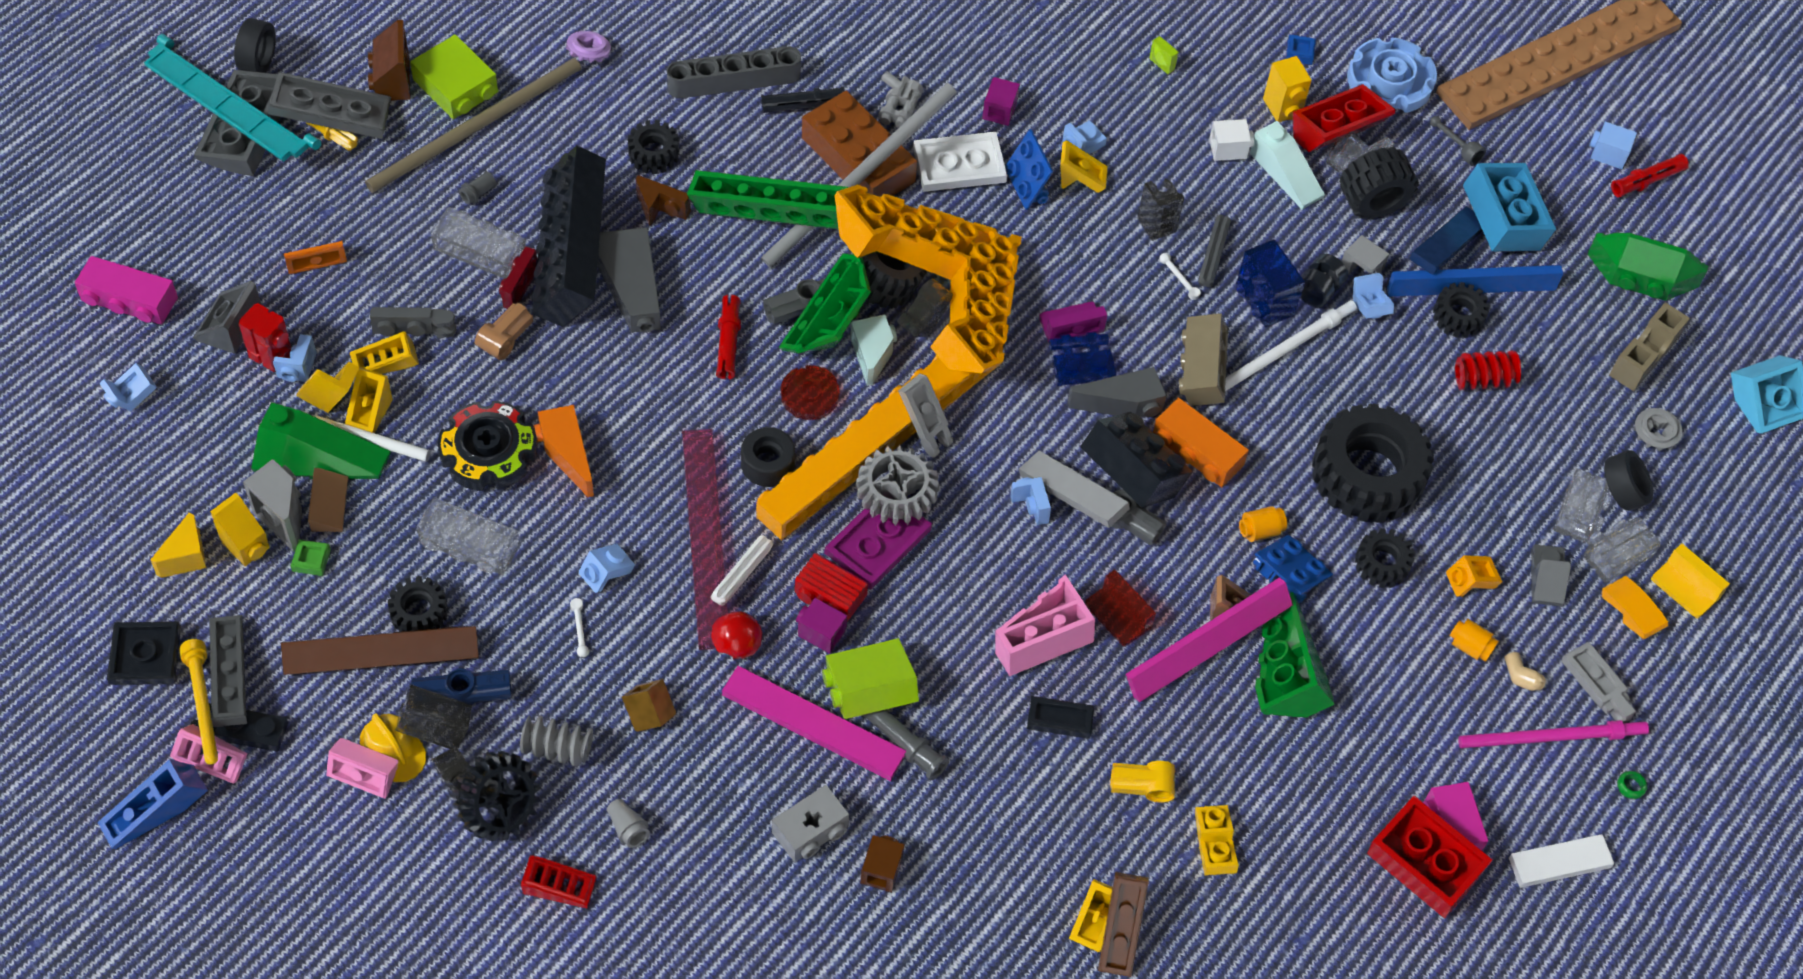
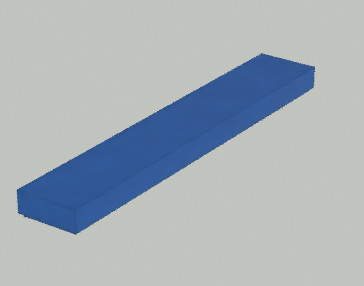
M1561 265L1444 269L1438 270L1433 275L1426 270L1393 271L1386 290L1388 297L1439 295L1444 287L1447 286L1449 288L1452 283H1455L1456 287H1458L1460 282H1464L1466 288L1469 287V284L1474 285L1473 290L1475 292L1481 289L1482 293L1552 291L1557 289L1563 276V270Z

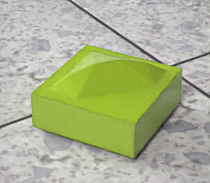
M1159 36L1152 41L1149 59L1169 75L1175 70L1179 52Z

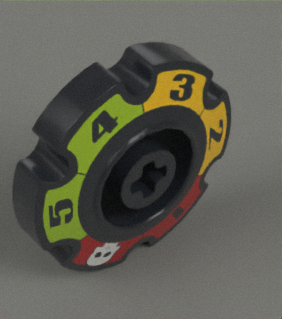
M492 401V404L487 407L481 406L480 402H474L458 409L448 418L450 428L441 429L439 433L438 451L443 468L450 467L451 479L456 483L476 491H483L487 485H494L497 490L517 483L528 473L526 463L534 462L537 457L538 445L533 424H525L523 411L501 401Z

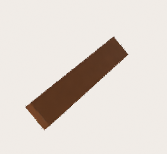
M477 625L281 642L284 675L479 658Z

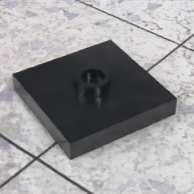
M114 622L107 674L109 685L175 684L181 634L180 622Z

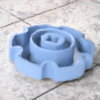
M1393 37L1389 42L1376 38L1365 42L1356 49L1353 60L1349 64L1347 79L1351 89L1364 84L1393 108L1401 109L1407 113L1427 103L1437 80V71L1431 57L1422 56L1420 54L1421 48L1414 43Z

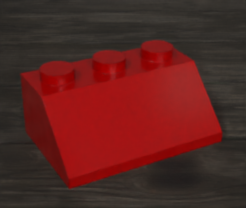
M1362 84L1293 111V138L1306 151H1315L1382 123L1395 114V108Z
M1413 796L1377 835L1367 852L1372 859L1444 919L1464 898L1492 862L1488 855L1416 796Z

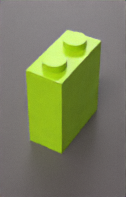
M456 34L410 61L413 80L453 120L462 114L468 113L473 107L485 100H489L494 94L498 93L496 73Z
M899 638L825 655L827 669H822L824 684L826 688H832L830 689L833 706L834 708H840L844 719L919 702L917 676Z

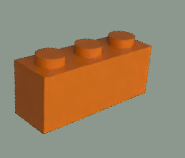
M1179 397L1155 421L1153 433L1162 437L1165 445L1180 455L1186 464H1191L1208 481L1215 482L1221 488L1245 465L1249 449Z

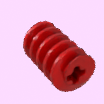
M1510 350L1507 353L1497 351L1495 354L1487 351L1483 355L1480 352H1475L1472 356L1469 353L1461 354L1460 357H1457L1455 363V377L1458 389L1464 390L1465 384L1468 382L1470 389L1474 390L1476 389L1477 381H1480L1482 389L1488 387L1489 380H1491L1494 389L1499 387L1500 380L1503 381L1505 388L1511 386L1512 379L1518 384L1521 379V361L1518 353Z

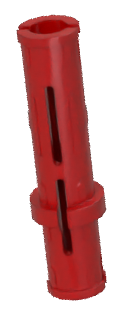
M1678 154L1673 158L1643 170L1635 169L1631 171L1630 175L1612 181L1611 190L1616 197H1622L1635 190L1643 191L1652 183L1681 171H1686L1689 168L1688 159L1685 155Z
M731 295L730 303L728 302L729 296H723L722 314L718 319L720 338L716 376L726 380V372H728V379L735 377L737 334L741 329V320L739 319L741 299L736 295Z

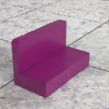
M1091 301L1042 312L1039 314V320L1048 343L1053 344L1104 332L1108 315L1104 306L1096 308L1095 303Z

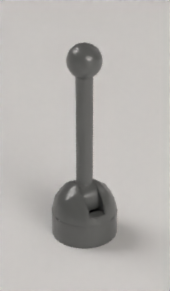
M1433 116L1430 119L1431 126L1441 129L1462 147L1461 156L1470 166H1475L1483 159L1486 149L1481 144L1475 141L1465 143L1443 125L1438 116Z

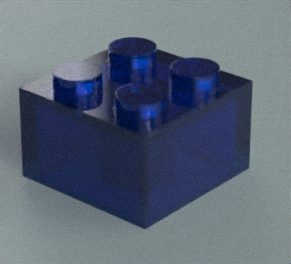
M1273 239L1244 252L1236 281V290L1248 302L1254 317L1259 319L1266 328L1295 316L1305 281L1276 240Z

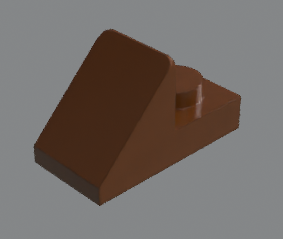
M640 175L636 177L637 199L649 226L652 225L659 211H663L672 217L687 219L691 212V203L686 192Z

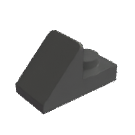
M1533 545L1531 549L1532 603L1560 607L1564 605L1571 569V562L1565 561V548Z

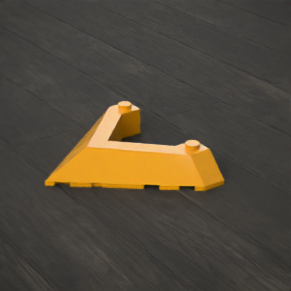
M854 185L837 191L835 203L839 236L857 258L878 251L951 280L950 323L946 325L930 346L945 366L950 370L984 373L1000 366L1004 362L1005 353H1003V345L1007 341L1009 327L1007 325V318L1011 313L1015 286L1014 275L1017 272L1019 259L1017 250L1021 244L1022 237L1014 234L1006 237L1000 235L995 228L976 222L965 221L964 218L920 205L917 209L905 205L904 199L885 193L881 197L867 193L868 188L860 185Z

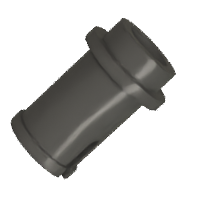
M485 171L469 184H462L459 195L466 204H475L480 196L497 186L496 180L490 172Z

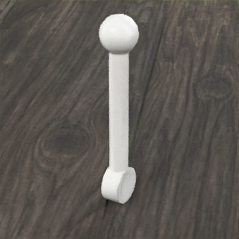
M1162 253L1160 255V262L1166 264L1189 291V298L1197 300L1200 296V290L1191 286L1171 262V257L1168 253Z
M575 598L571 600L570 607L575 613L579 643L577 654L584 658L589 654V648L585 646L581 610L583 609V602L581 599Z

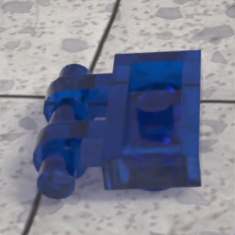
M1095 331L1086 332L1085 336L1071 337L1070 334L1060 335V338L1049 339L1050 351L1061 350L1062 352L1061 355H1053L1052 359L1057 386L1084 384L1116 376L1111 349L1099 350L1098 348L1100 345L1109 344L1107 333L1097 334ZM1087 347L1088 352L1073 353L1072 348Z

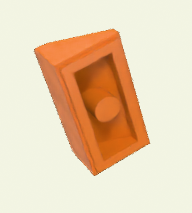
M342 241L284 253L289 274L347 262Z

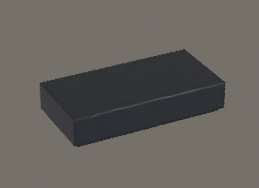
M1031 696L1027 729L1090 739L1095 706Z

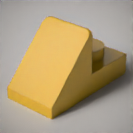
M1065 140L1062 143L1060 163L1061 188L1064 189L1078 180L1097 193L1106 189L1108 166Z

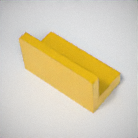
M349 361L335 377L317 369L298 390L296 396L329 413L349 391L360 367Z
M1682 543L1673 551L1668 561L1651 577V580L1697 619L1722 597L1730 585L1728 581Z

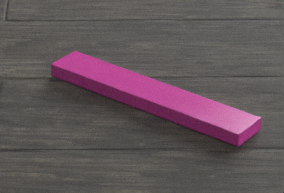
M1279 577L1126 673L1133 697L1138 702H1141L1293 606L1286 582Z
M737 666L722 689V696L889 781L893 779L905 758L906 750L740 666Z

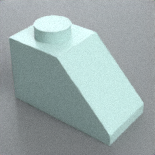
M885 314L851 322L850 339L867 386L873 385L892 356L893 342H897L895 327L893 324L889 325Z

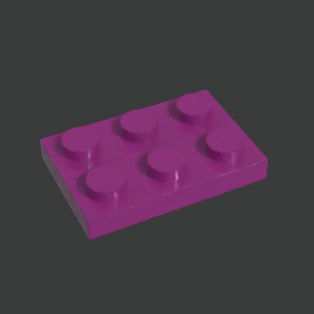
M864 509L825 546L824 554L843 569L866 581L868 588L871 590L932 530V523L924 517L917 520L911 516V522L908 525L903 519H899L895 526L892 521L893 519L888 518L882 523L880 514L872 518L870 509Z

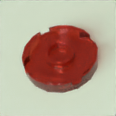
M805 365V368L791 370L784 377L780 387L781 402L785 409L793 416L804 420H818L828 416L837 407L840 399V389L835 376L827 369L815 365Z

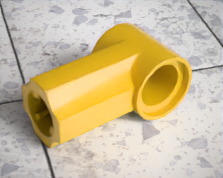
M1152 761L1147 765L1113 763L1110 779L1111 793L1145 795L1148 800L1153 802H1169L1175 798V765L1168 761Z

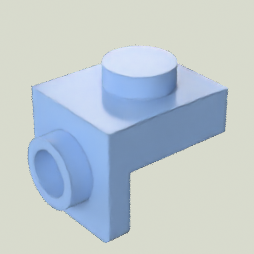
M1380 273L1354 278L1353 301L1366 319H1377L1383 315L1394 314V303L1383 291V276Z
M137 363L115 383L106 379L100 382V385L106 392L104 394L105 399L113 407L117 408L120 406L129 411L136 408L157 388L144 367Z
M616 543L589 551L579 570V574L592 590L598 593L603 590L609 579L630 574L635 564Z

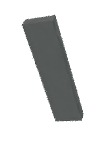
M242 615L209 618L213 727L247 724Z

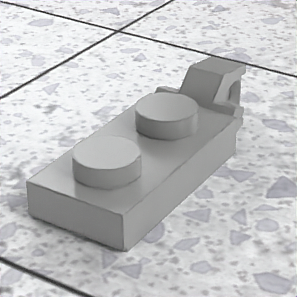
M1590 642L1563 656L1562 663L1598 707L1602 708V711L1606 714L1610 712L1616 721L1622 720L1623 723H1627L1632 720L1636 711L1629 704L1630 698L1626 693L1628 688Z

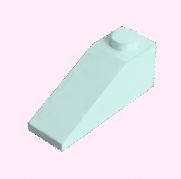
M1278 121L1255 132L1254 145L1251 147L1250 154L1302 210L1324 198L1325 194L1295 139Z

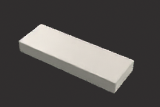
M1603 834L1512 853L1509 857L1520 888L1610 869L1614 865Z

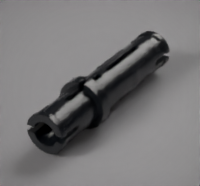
M815 87L813 91L761 95L762 111L766 113L812 107L816 109L844 92L845 88L820 90L819 87Z

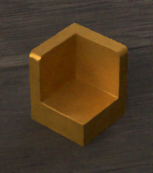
M663 679L636 685L622 696L636 732L661 727L676 715L674 705Z

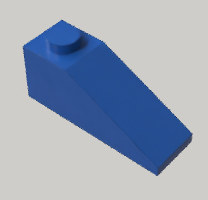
M169 759L97 823L111 848L117 849L184 812L205 794L208 789L194 765Z

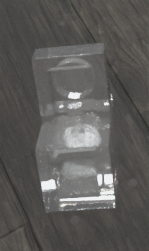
M1351 133L1334 142L1326 163L1342 175L1343 171L1348 168V165L1357 160L1358 157L1379 148L1385 147L1387 149L1394 147L1395 143L1386 137L1368 146L1358 136Z

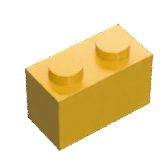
M1297 56L1273 62L1271 65L1263 100L1278 122L1293 120V111L1305 106L1312 79Z

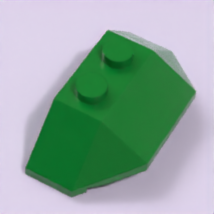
M1596 233L1588 250V256L1609 284L1664 301L1699 288L1709 267L1705 263H1701L1687 249L1633 233H1611L1607 235Z
M842 253L780 344L779 348L782 351L798 354L834 348L841 341L844 331L851 321L858 316L861 306L871 293L864 262L861 257L857 258L853 254Z

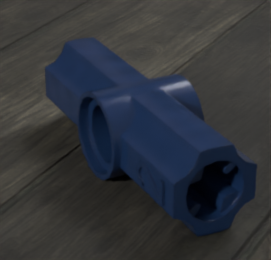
M459 668L451 671L448 675L412 678L411 694L413 707L452 704L454 707L465 709L472 706L475 702L512 699L510 671L508 669L471 673L467 669ZM460 686H467V687H468V688H467L466 690H464V691H456V690H455L456 688H458V687H460Z

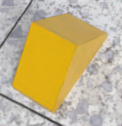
M359 368L352 389L345 420L346 425L375 433L393 401L388 376Z
M188 513L150 559L157 576L164 578L206 568L201 534L193 514Z
M1096 879L1092 880L1069 937L1070 940L1099 953L1102 947L1112 892L1111 886Z

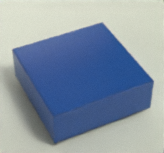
M1289 34L1285 59L1297 56L1302 64L1312 65L1316 38Z

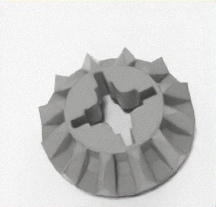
M1646 409L1635 420L1633 430L1638 434L1637 440H1643L1647 448L1653 446L1658 451L1664 448L1671 450L1679 443L1682 437V426L1679 420L1672 413L1664 409ZM1653 427L1656 429H1664L1662 434H1660L1659 432L1651 433Z

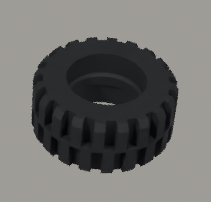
M1369 404L1365 408H1363V405L1352 406L1350 412L1348 409H1344L1337 413L1336 418H1331L1327 422L1313 456L1312 476L1314 482L1318 484L1317 490L1322 497H1328L1327 503L1334 509L1336 507L1340 508L1343 515L1348 517L1354 515L1358 517V520L1365 522L1368 519H1374V522H1385L1387 517L1390 520L1401 517L1402 513H1408L1414 508L1416 502H1419L1431 476L1434 453L1430 449L1431 442L1428 436H1422L1423 429L1417 422L1413 424L1410 421V416L1405 413L1400 415L1394 412L1395 408L1389 406L1384 409L1379 408V404ZM1356 450L1378 452L1393 463L1397 473L1385 477L1366 474L1350 461L1347 454Z

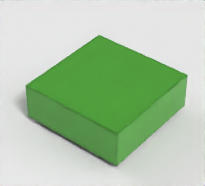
M299 539L291 563L292 572L323 576L331 551L330 544Z

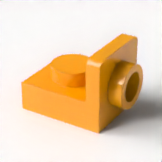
M1464 555L1446 571V575L1457 597H1463L1472 588L1495 589L1502 583L1491 556Z

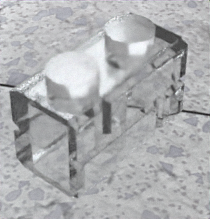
M1581 469L1575 470L1553 527L1555 532L1565 536L1570 535L1573 539L1584 543L1589 541L1593 533L1599 534L1605 519L1600 516L1601 510L1606 511L1612 499V494L1607 493L1609 487L1605 478L1597 475L1592 476L1591 473Z
M1636 517L1629 522L1623 519L1611 528V532L1605 535L1599 532L1588 540L1587 544L1589 546L1584 553V559L1592 569L1595 568V572L1601 580L1607 583L1654 557L1661 544L1654 533L1648 530V526L1640 517Z

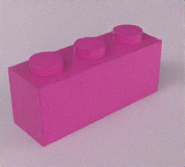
M90 256L74 282L80 299L91 306L99 305L117 314L125 313L147 323L154 322L162 325L178 299L173 280L94 256Z

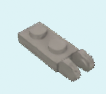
M918 374L898 392L921 439L920 442L925 452L932 458H935L940 453L934 436L936 435L938 441L945 447L953 443V437H951L947 426L949 425L928 377Z

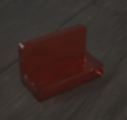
M1115 569L1105 576L1103 588L1085 600V605L1123 647H1126L1153 627L1156 612Z

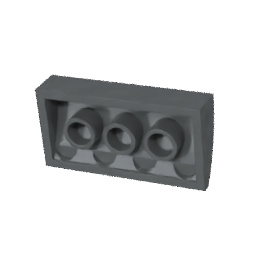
M234 70L226 88L278 123L279 116L268 114V107L278 74ZM213 113L194 157L203 163L222 170L254 176L266 149Z

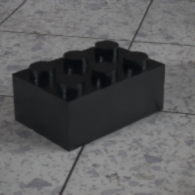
M1132 412L1098 420L1080 446L1141 508L1175 498L1193 473L1186 465L1185 460L1180 455L1173 453L1165 445L1163 438L1153 433L1144 425L1143 419Z

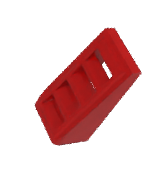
M530 855L521 882L522 893L588 909L597 876L542 857ZM537 872L543 873L540 883L535 882ZM551 875L556 876L553 887L548 886ZM564 878L570 879L566 892L561 890ZM577 882H584L580 895H573Z

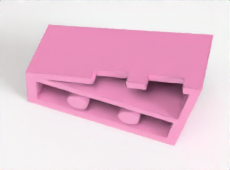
M1066 574L1058 580V584L1048 593L1044 591L1038 596V601L1028 609L1023 608L995 631V654L1009 676L1094 642L1095 618Z

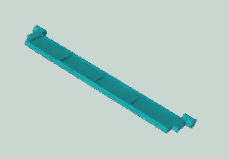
M165 34L158 35L156 40L158 45L148 52L150 58L144 62L148 69L283 162L291 155L298 158L309 147L314 150L320 148L321 140L310 133L306 134L303 139L299 138L171 51L170 49L173 48L174 41Z

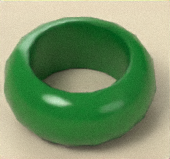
M1626 771L1619 776L1617 787L1623 796L1629 799H1638L1645 795L1647 782L1642 774L1636 771ZM1625 779L1635 780L1639 784L1640 790L1632 791L1628 789L1625 785Z

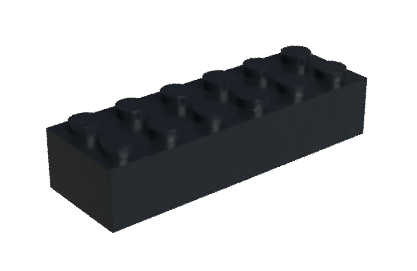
M577 145L569 153H565L552 168H548L543 177L545 188L541 199V206L543 207L542 218L538 225L540 240L536 247V253L538 254L537 266L534 270L536 281L531 297L533 302L532 315L561 327L565 326L595 301L606 159Z

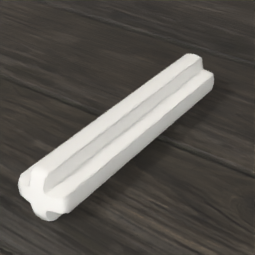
M764 535L759 536L715 588L711 599L720 606L725 605L768 554L773 546V542Z

